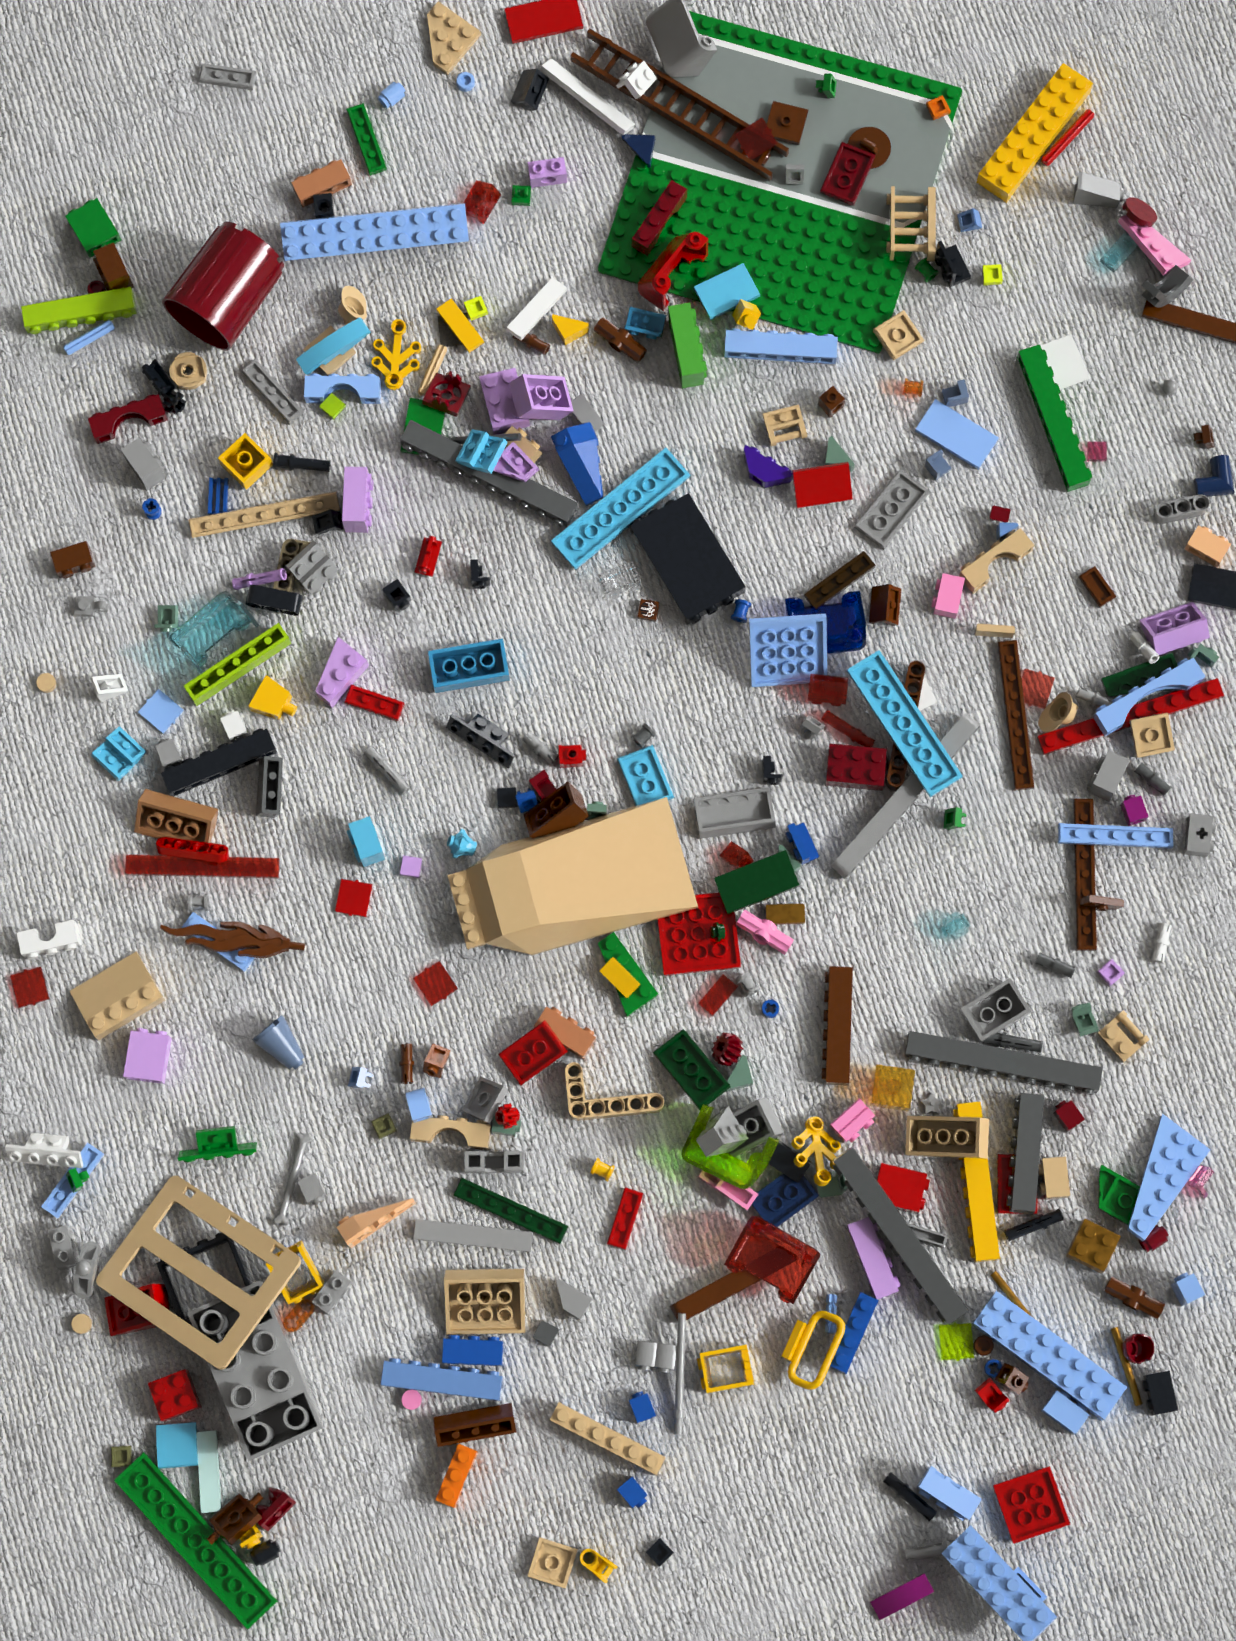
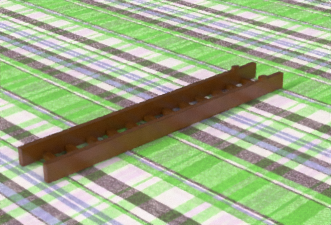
M590 28L587 31V38L599 44L590 60L587 61L574 52L570 55L571 62L618 89L616 85L620 79L615 78L609 72L619 57L629 62V66L635 62L639 64L643 61L613 43L609 38L603 37ZM605 48L615 55L606 68L602 70L594 62ZM648 63L646 64L653 71L657 80L660 81L650 98L643 94L638 99H635L625 85L618 89L768 181L772 179V172L763 166L771 157V151L775 150L785 157L789 154L788 147ZM667 85L676 92L666 106L663 107L654 100L663 87ZM680 94H682L691 101L681 116H678L670 111V108ZM697 103L705 108L706 111L697 124L693 125L685 120V118ZM712 112L720 117L721 121L710 135L700 128ZM728 122L737 129L725 144L716 139V136L725 123ZM741 131L752 137L742 153L731 148ZM758 140L768 147L756 163L746 156Z

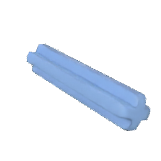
M107 320L64 345V350L68 355H71L114 330L115 327L110 320Z

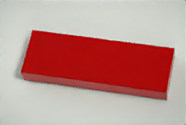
M354 685L350 686L344 701L345 704L399 721L405 705L402 701Z
M624 1188L608 1238V1245L626 1250L644 1193Z

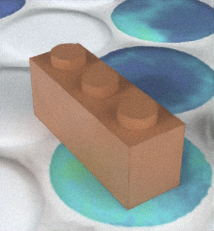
M341 159L331 161L327 166L321 169L316 168L310 174L299 176L291 182L302 208L314 203L313 195L334 194L352 185L351 178Z
M546 1006L535 1023L534 1028L545 1020L563 1046L584 1059L596 1041V1037L593 1036L595 1033L587 1027L584 1029L577 1026L578 1022L571 1017L564 1018L561 1016L562 1012L555 1007L550 1009Z

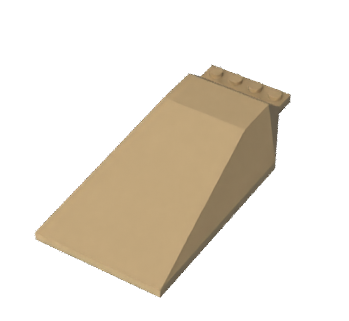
M667 797L589 819L577 824L573 828L533 839L527 837L500 845L468 869L447 875L468 950L487 944L535 955L698 908Z

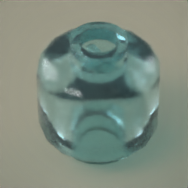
M956 911L943 918V926L940 928L945 937L949 936L952 940H956L969 932L968 927L971 925L964 913L961 914Z

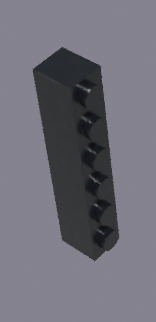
M257 729L248 737H238L231 744H221L217 747L218 749L212 752L210 750L202 752L200 757L195 759L188 758L176 767L172 765L165 768L161 775L169 794L173 797L256 763L263 756L277 754L268 729Z

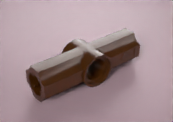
M604 317L596 323L594 331L607 340L614 350L620 353L623 352L636 363L644 358L647 349L635 341L628 331L621 327H616Z
M1111 1276L1104 1289L1106 1294L1119 1299L1127 1307L1136 1311L1139 1310L1158 1320L1165 1306L1163 1302L1147 1295L1144 1290L1134 1285H1128Z

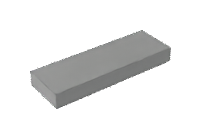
M202 63L199 81L206 84L254 90L257 73L253 70Z

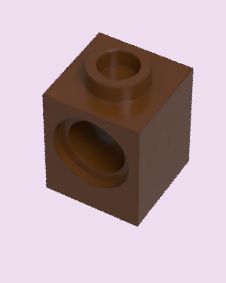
M834 386L824 392L818 399V406L829 418L841 410L845 404V398Z

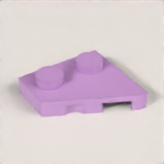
M512 442L504 449L493 471L526 482L539 468Z

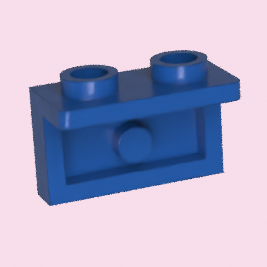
M795 823L788 825L785 835L788 842H792L794 846L793 853L796 860H800L803 865L819 858V854L805 824L801 823L795 826Z

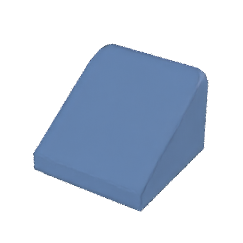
M972 208L957 214L961 232L982 228L978 210Z
M999 523L996 526V539L998 540L1010 531L1015 530L1018 527V523Z

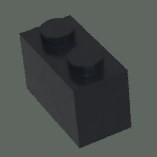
M1170 1371L1143 1376L1144 1380L1141 1382L1143 1391L1147 1392L1148 1400H1146L1148 1412H1151L1152 1415L1178 1411Z

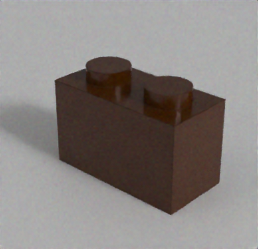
M87 541L50 552L59 578H69L74 573H85L90 571L91 568L96 567Z

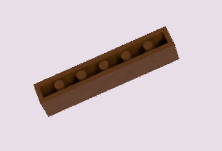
M829 966V972L825 971V983H828V991H824V1002H828L827 1010H824L823 1021L827 1022V1029H823V1041H826V1048L822 1049V1060H826V1067L822 1068L821 1079L825 1080V1085H849L853 967Z

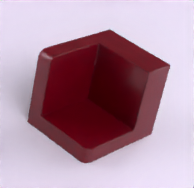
M545 770L529 780V785L541 801L557 790Z

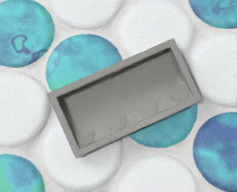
M769 787L694 798L700 839L776 828Z

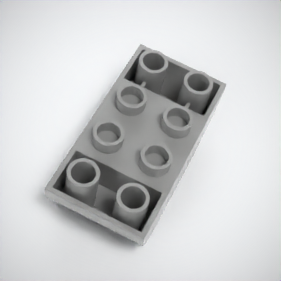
M259 1280L241 1289L254 1296L263 1282ZM220 1299L187 1312L192 1326L216 1343H220L240 1316L239 1312ZM273 1302L225 1369L219 1370L208 1363L248 1461L323 1428L322 1418L316 1401Z

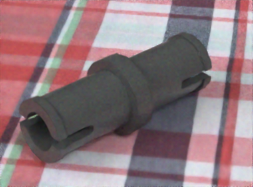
M1143 762L1134 771L1147 781L1148 786H1153L1163 796L1171 789V786L1163 781L1157 772L1151 771Z
M1041 952L1035 964L1051 969L1053 973L1058 972L1072 978L1076 969L1075 966L1060 961L1059 958L1054 959Z

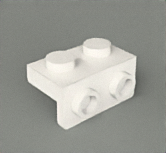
M645 61L639 64L635 62L627 68L628 72L619 77L620 81L616 87L619 89L625 85L633 97L638 99L657 78Z

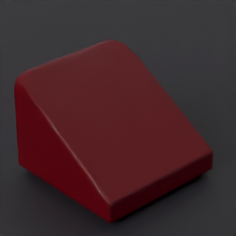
M993 505L989 518L1007 523L1011 510Z

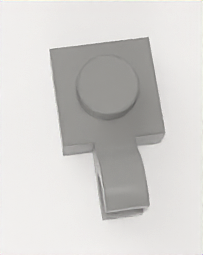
M76 596L74 615L94 617L95 611L108 612L109 604H106V601L96 602V598L93 596Z

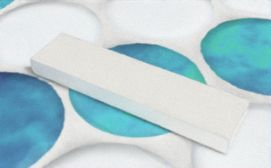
M552 277L507 326L506 331L522 340L567 291V287Z

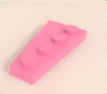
M1127 215L1119 219V224L1162 275L1168 274L1175 265L1182 268L1191 262L1190 258L1153 227H1148L1146 224L1145 226H1140L1130 220Z

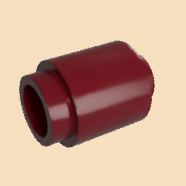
M1155 1225L1143 1242L1138 1239V1242L1146 1253L1149 1251L1153 1252L1168 1241L1167 1237L1169 1234L1163 1226Z

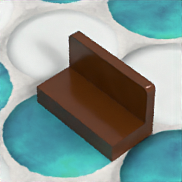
M891 584L872 587L869 623L883 622L891 626L898 625L901 588Z

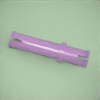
M284 568L259 574L250 573L245 577L233 578L232 586L235 590L250 587V585H261L286 580L287 573Z

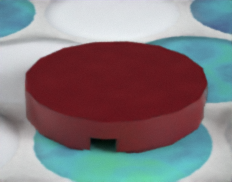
M1129 197L1124 202L1122 208L1123 210L1126 209L1127 217L1140 226H1145L1146 224L1148 227H1151L1157 221L1156 212L1146 202L1134 197Z

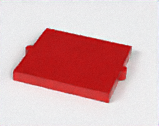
M341 879L335 912L349 914L350 917L352 915L366 917L373 884L359 882V880Z

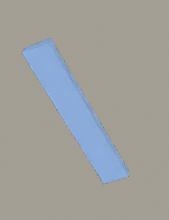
M1059 823L1058 843L1172 849L1173 828Z

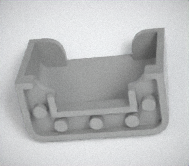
M667 0L646 18V25L664 70L671 77L699 76L717 51L711 37L698 35L687 8L692 6L696 0Z

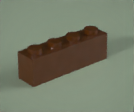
M512 1403L433 1417L438 1447L517 1433Z

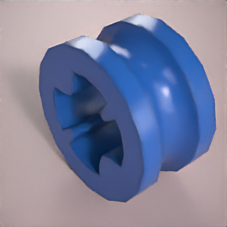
M767 1000L763 1003L762 1013L765 1017L774 1018L778 1015L779 1005L775 1000ZM766 1005H774L776 1007L774 1008L775 1012L773 1014L771 1012L767 1013L765 1010L767 1009Z
M992 1359L985 1364L984 1371L987 1376L995 1378L997 1376L996 1372L991 1374V1369L988 1366L990 1363L991 1365L996 1363V1368L1000 1371L1002 1364L1000 1361Z

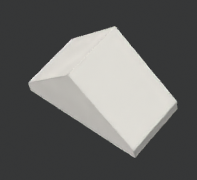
M122 674L90 678L95 693L101 702L128 691Z

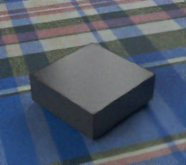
M541 1320L533 1338L550 1347L559 1329Z

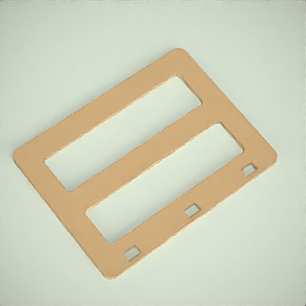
M175 1175L169 1178L99 1273L96 1283L103 1290L219 1370H223L230 1364L299 1268L301 1258L222 1204ZM188 1189L195 1193L191 1198L185 1195ZM174 1203H178L273 1267L272 1272L254 1296L249 1295L156 1232V1227ZM231 1217L238 1221L235 1227L228 1224ZM275 1247L283 1251L279 1257L272 1253ZM141 1248H145L240 1313L239 1318L220 1343H216L122 1278V1273Z

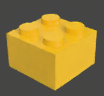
M246 433L218 457L220 465L246 490L273 466L271 458Z

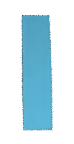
M359 317L315 344L299 356L296 361L303 372L309 375L320 365H326L339 354H345L371 332L363 319Z

